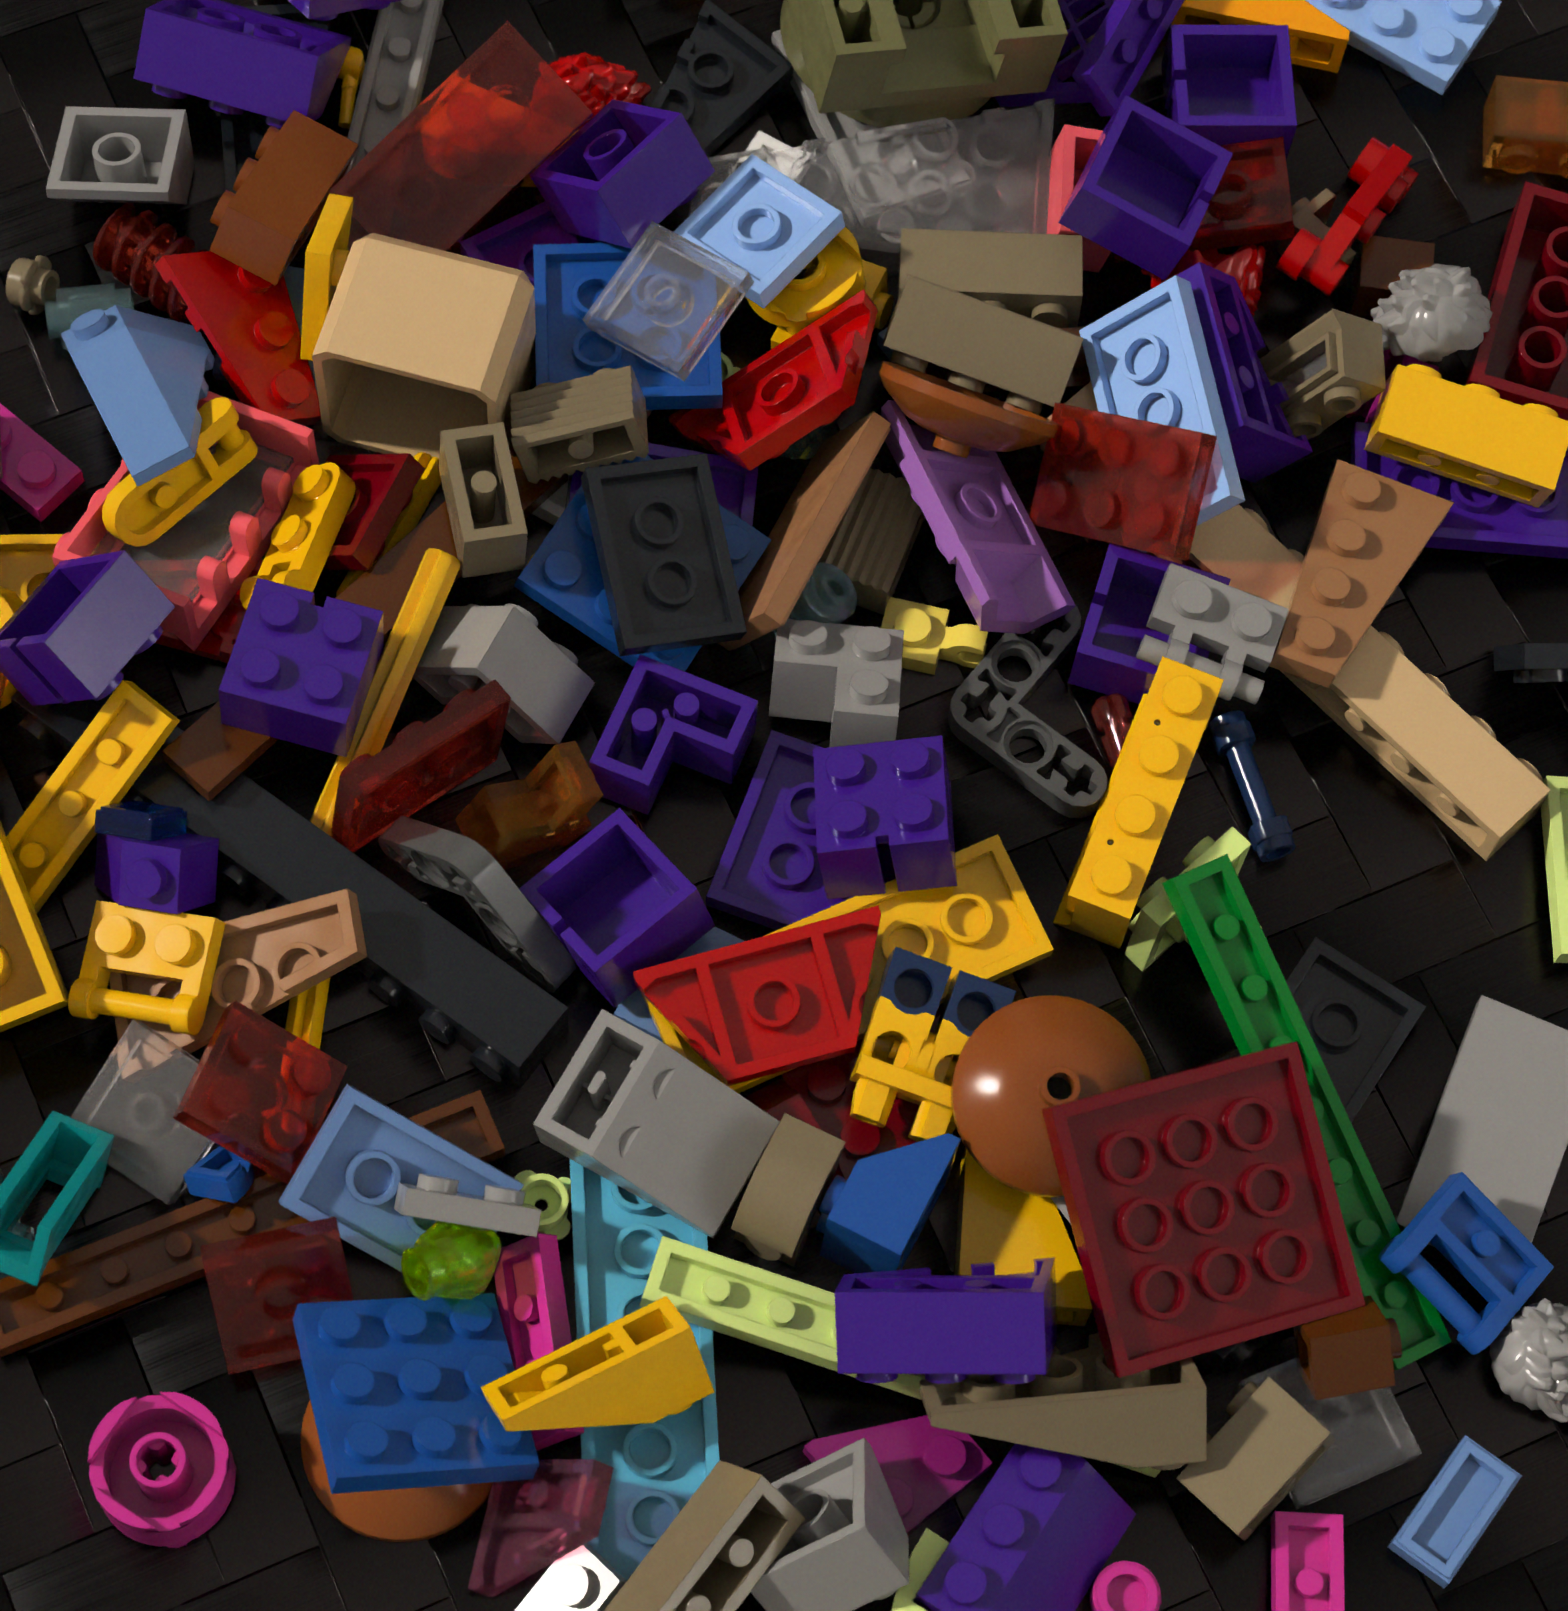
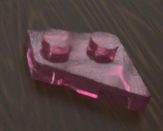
M539 1459L540 1464L533 1479L493 1482L468 1589L485 1596L495 1597L598 1537L614 1468L595 1459Z

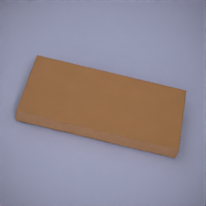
M873 411L818 445L768 536L772 539L738 590L747 632L741 640L718 643L720 646L728 651L735 650L785 625L891 430L889 428L891 423Z

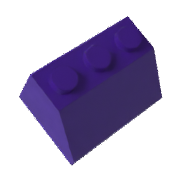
M162 0L145 9L134 79L153 84L152 91L161 96L185 99L190 94L209 100L208 106L218 112L241 115L244 113V110L264 115L266 116L265 123L281 129L293 110L314 121L322 116L348 53L351 37L220 0Z
M1015 1443L917 1592L913 1602L927 1611H1075L1136 1513L1088 1461L1082 1457Z

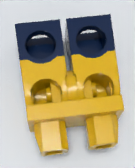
M895 947L888 957L873 1011L861 1043L857 1061L849 1079L856 1082L850 1117L883 1128L886 1126L895 1097L919 1105L908 1136L909 1138L920 1142L943 1134H952L956 1124L951 1105V1086L958 1057L965 1043L977 1027L994 1012L1011 1004L1016 991L960 970L951 980L936 1030L932 1033L930 1029L952 967Z

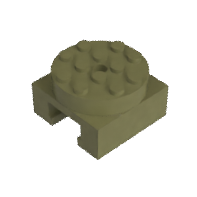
M784 0L780 18L781 36L788 59L801 80L814 93L819 114L840 112L852 119L885 131L937 129L967 118L984 106L991 97L1046 92L1068 35L1057 0Z

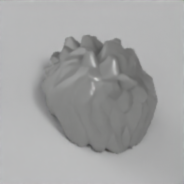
M1436 263L1422 269L1400 271V280L1391 282L1388 286L1392 295L1387 299H1379L1377 302L1379 306L1371 309L1372 322L1382 325L1383 351L1390 349L1393 356L1404 354L1415 357L1422 362L1442 361L1444 356H1448L1457 350L1476 348L1484 340L1483 333L1489 331V320L1493 315V312L1490 310L1489 300L1482 295L1478 280L1471 276L1469 267L1462 268L1460 266Z
M1544 1298L1538 1303L1520 1308L1490 1344L1491 1368L1504 1394L1509 1395L1513 1401L1525 1404L1531 1410H1542L1549 1418L1561 1423H1567L1568 1306H1564L1561 1303L1552 1304L1548 1299Z

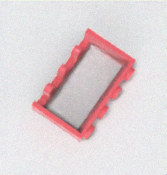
M208 391L206 398L198 400L197 410L209 400L224 396ZM232 399L229 400L239 414L237 422L239 429L248 431L258 447L256 457L157 540L146 546L134 547L114 537L105 528L102 520V506L107 495L120 481L130 474L122 458L119 469L104 488L98 489L93 494L87 511L71 532H66L61 536L52 555L53 564L56 567L60 561L125 550L175 606L160 626L163 630L175 634L194 652L236 595L243 581L249 577L260 559L269 549L271 534L284 515L293 494V485L296 478L307 467L315 464L319 465L313 429ZM218 441L208 448L211 454L216 452Z

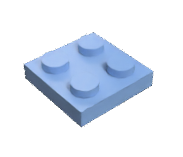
M751 154L671 234L675 250L764 309L845 227V223L840 210Z

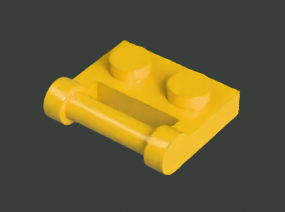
M97 900L80 975L72 984L68 995L70 1014L73 1017L95 1019L99 1014L166 1024L170 1025L174 1033L196 1035L201 1030L205 1019L226 923L215 917L187 913L171 914ZM111 972L182 983L180 994L174 999L107 989Z

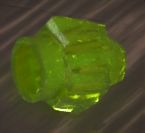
M436 1221L418 1238L413 1247L403 1252L401 1268L404 1280L412 1294L422 1301L434 1297L458 1300L473 1299L484 1292L494 1275L501 1253V1242L498 1235L490 1229Z

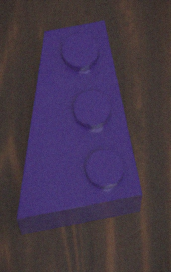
M1201 262L1179 273L1177 276L1191 283L1239 478L1256 483L1312 453L1313 450L1306 435L1294 437L1280 404L1289 400L1283 383L1277 382L1271 386L1256 352L1266 346L1235 277Z
M1055 1257L1034 1259V1272L995 1275V1265L992 1262L971 1264V1275H931L930 1268L844 1274L835 1290L838 1374H856V1379L864 1383L891 1382L898 1378V1374H925L926 1381L938 1384L961 1382L967 1378L966 1374H994V1380L1004 1384L1028 1383L1034 1381L1036 1375H1046L1057 1340Z

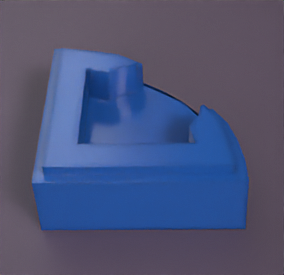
M227 1140L188 1169L183 1177L190 1195L236 1203L250 1189L255 1174L243 1145Z

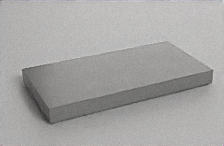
M1481 995L1476 1003L1395 1219L1401 1232L1450 1175L1463 1172L1532 1243L1568 1144V1030Z

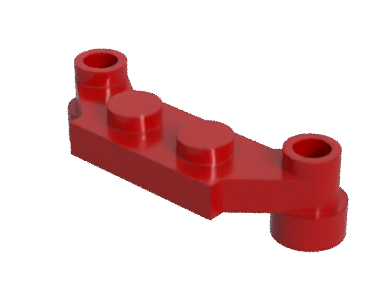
M1373 137L1347 175L1348 178L1359 184L1360 187L1348 201L1326 236L1322 240L1302 227L1285 250L1276 268L1295 281L1299 277L1303 278L1330 296L1350 267L1349 264L1341 260L1356 239L1365 245L1368 243L1386 216V213L1381 211L1380 208L1389 214L1397 203H1401L1418 178L1419 173L1409 167L1413 156L1394 143L1389 147Z

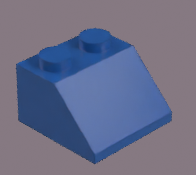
M950 1133L860 1159L856 1162L848 1180L837 1174L819 1209L822 1214L817 1223L816 1230L824 1234L820 1256L853 1273L902 1270L950 1178L961 1139Z

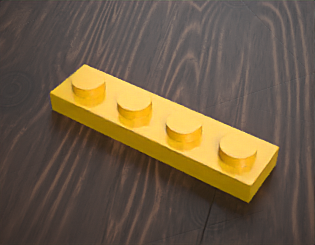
M121 681L6 836L36 913L39 912L180 722L177 717L132 681Z

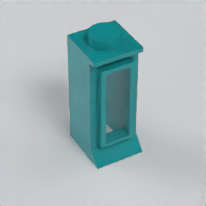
M51 1112L0 1185V1272L37 1287L49 1259L96 1188L101 1187L115 1135L58 1112ZM46 1180L64 1186L39 1223L34 1241L11 1233Z

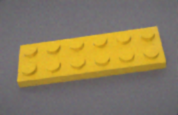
M998 834L955 852L957 886L899 892L897 881L893 879L885 883L886 893L854 896L767 935L879 906L881 918L857 1041L861 1040L864 1037L873 1011L888 957L895 947L952 967L940 1004L944 1003L951 980L960 970L992 982L1052 955L1054 949ZM642 994L663 1043L724 1083ZM790 1070L728 1087L740 1093Z

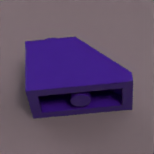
M106 821L97 832L94 886L118 905L171 914H180L214 903L216 899L219 838Z

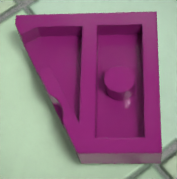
M927 1415L813 1439L803 1449V1453L813 1463L865 1437L872 1446L908 1536L986 1473L993 1463L969 1434L932 1427Z

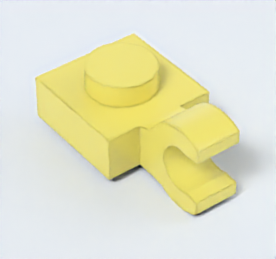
M894 597L889 598L881 628L904 630L902 668L935 675L939 659L951 661L964 667L975 668L985 656L988 632L980 631L979 627L973 624H959L947 627L950 610Z

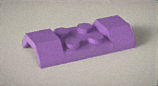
M888 400L881 407V417L891 423L889 427L891 430L885 442L903 478L910 486L913 500L921 508L935 536L937 548L946 557L949 564H956L955 581L980 631L1025 634L1069 613L1076 605L997 453L971 447L968 458H963L932 446L936 437L935 433L919 425L909 424L894 400Z

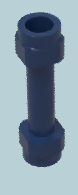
M1240 710L1221 714L1208 724L1212 734L1211 740L1217 756H1227L1253 825L1249 829L1248 837L1253 850L1257 852L1262 862L1281 859L1296 849L1292 838L1293 831L1287 816H1277L1251 750L1256 739L1251 723L1246 719L1244 712Z

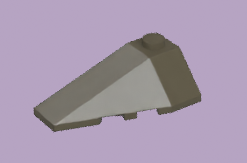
M1099 1333L1089 1335L1088 1348L1060 1355V1350L1054 1347L1047 1374L1036 1375V1379L1028 1383H1000L994 1380V1374H966L967 1378L965 1380L950 1384L932 1383L925 1379L920 1380V1395L932 1427L1135 1468L1151 1467L1157 1470H1174L1186 1463L1207 1461V1387L1192 1357L1116 1378L1107 1367Z

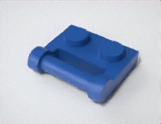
M1463 1172L1450 1175L1407 1227L1395 1236L1378 1256L1379 1260L1393 1274L1401 1272L1459 1332L1457 1340L1471 1355L1480 1353L1496 1339L1554 1268L1540 1251ZM1429 1242L1488 1302L1479 1314L1420 1254Z

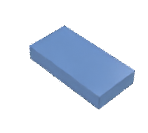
M1465 1435L1388 1545V1548L1438 1585L1445 1588L1462 1566L1522 1475Z

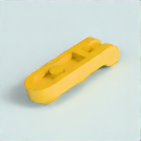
M214 398L206 402L198 410L202 417V424L195 457L140 486L136 485L131 474H129L109 492L102 506V520L105 528L114 537L134 547L146 546L152 543L256 457L258 447L248 431L239 429L237 425L239 414L228 398ZM218 441L216 452L211 454L208 448Z
M326 462L321 465H311L296 478L293 485V494L281 521L276 525L271 534V544L257 576L249 577L241 584L240 600L246 610L258 578L310 592L314 591L356 490L355 481L335 463Z

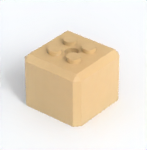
M371 233L354 241L312 354L323 431L340 443L382 454L410 453L414 457L419 452H425L432 457L439 458L440 432L442 430L504 422L509 445L512 438L510 394L529 390L536 370L535 292L525 272L376 233Z

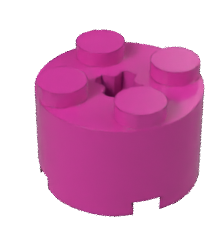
M159 1392L160 1394L148 1395L138 1399L133 1397L115 1406L102 1419L91 1438L88 1453L91 1487L111 1523L124 1535L137 1542L151 1546L179 1548L187 1545L191 1540L196 1539L211 1529L226 1511L234 1492L236 1480V1465L233 1454L217 1419L197 1400L177 1392ZM172 1461L176 1470L169 1477L160 1475L154 1480L149 1467L154 1462L166 1466Z

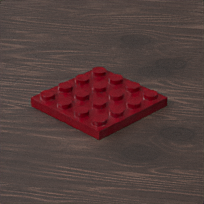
M1297 1042L1284 1043L1042 1109L1107 1367L1113 1372L1114 1377H1125L1366 1306Z

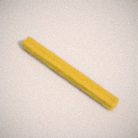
M429 548L423 556L379 658L347 757L337 756L311 816L310 822L340 844H342L461 567L460 560L443 550Z

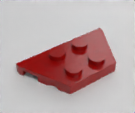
M863 289L722 381L723 408L679 409L668 417L670 424L682 438L749 471L768 459L780 456L791 444L819 426L833 422L844 410L855 404L878 313L876 305Z
M874 906L633 971L635 986L727 1086L855 1052L880 924L879 906Z

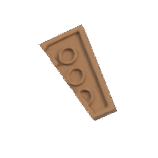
M1338 459L1331 472L1288 605L1289 611L1269 666L1329 688L1367 633L1375 618L1387 604L1401 580L1415 563L1427 542L1441 525L1454 502Z
M346 888L225 921L226 925L206 1015L199 1033L196 1035L174 1033L170 1025L115 1017L124 1080L136 1084L366 958L367 951L357 894ZM111 972L109 978L110 989L171 999L180 994L182 985L180 982Z

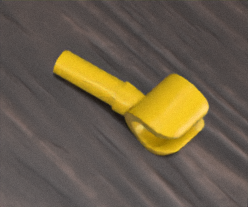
M352 46L349 47L337 77L343 80L338 125L349 129L351 125L356 93L358 92V85L361 84L365 68L362 51Z

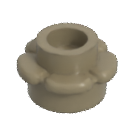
M37 255L35 260L18 258L11 265L7 275L6 295L8 301L12 305L19 306L22 310L28 311L30 315H38L43 312L46 306H51L56 301L59 294L60 278L56 271L50 270L52 265L47 257Z

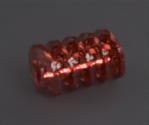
M125 203L107 219L96 237L93 245L95 264L106 272L112 271L114 278L125 285L131 284L132 290L143 298H149L151 304L161 311H168L170 318L185 324L191 323L185 315V312L189 309L173 282L165 283L155 264L163 255L194 253L195 241L187 236L178 238L175 241V227L169 223L157 227L158 215L150 210L143 211L135 217L136 209L134 204ZM203 249V250H200V251H197V252H204V251H207V250H206V249Z

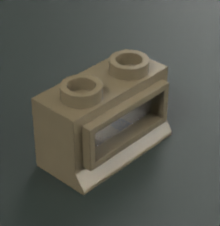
M1336 309L1330 310L1259 359L1271 386L1277 382L1283 383L1289 400L1280 404L1295 438L1300 435H1306L1309 440L1318 436L1324 429L1347 414L1357 411L1361 405L1386 390L1382 325Z

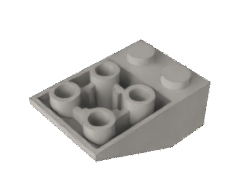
M602 1009L533 1125L541 1143L714 1239L762 1157L780 1121L660 1040Z

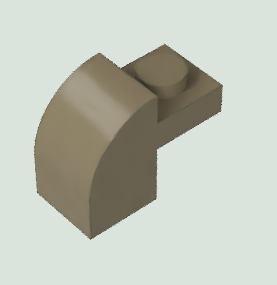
M784 1113L750 1179L731 1227L732 1230L736 1231L734 1239L744 1243L753 1254L770 1261L780 1260L794 1267L805 1246L813 1217L836 1174L846 1141Z

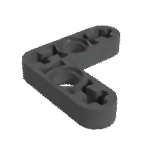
M1075 606L1069 613L1059 617L1063 620L1061 631L1057 629L1052 630L1042 641L1040 650L1033 642L1037 639L1041 626L1025 634L1005 633L955 691L950 702L948 724L951 732L961 742L1055 811L1068 818L1080 819L1092 815L1099 807L1107 789V776L1104 768L1097 760L1023 707L1073 648L1081 626V615L1078 607ZM1009 656L1020 657L1030 665L1032 674L1024 681L1011 682L1003 678L999 673L997 664L1003 658ZM990 688L996 696L989 705L987 718L979 717L973 723L966 720L967 706L971 709L979 707L987 697L988 689ZM1022 736L1032 737L1041 743L1045 754L1037 762L1023 763L1011 754L1010 743ZM1059 757L1062 760L1058 772L1053 769L1050 779H1045L1043 776L1048 773L1054 758ZM1080 777H1083L1089 781L1087 793L1079 791L1073 797L1065 791L1068 780L1075 782Z
M400 816L378 838V843L383 852L407 875L463 896L517 965L543 989L554 993L577 969L576 962L509 875L497 860L476 841L406 816Z

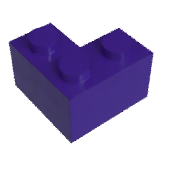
M640 654L589 761V792L648 815L672 762L732 784L756 731L758 700Z

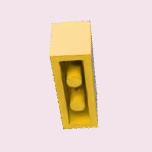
M1398 364L1386 380V390L1381 392L1364 450L1539 508L1555 491L1568 447V421L1558 418V413L1547 406L1534 403L1522 406L1501 399L1500 394L1490 387L1480 384H1467L1463 386L1442 379L1441 374L1431 367L1419 364L1407 366Z

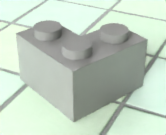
M511 603L505 604V606H479L476 604L443 606L413 676L441 704L480 705L520 743L559 744L595 684L577 666L578 659L569 649L552 642L537 628L538 621L529 611Z
M787 619L784 626L777 628L769 716L831 722L829 747L896 740L904 630Z

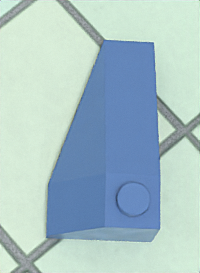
M114 305L105 311L94 309L76 318L72 322L70 329L61 333V336L136 485L140 486L195 457L202 424V417L197 410L198 400L207 397L209 386L203 376L205 371L213 369L215 359L201 332H196L192 325Z

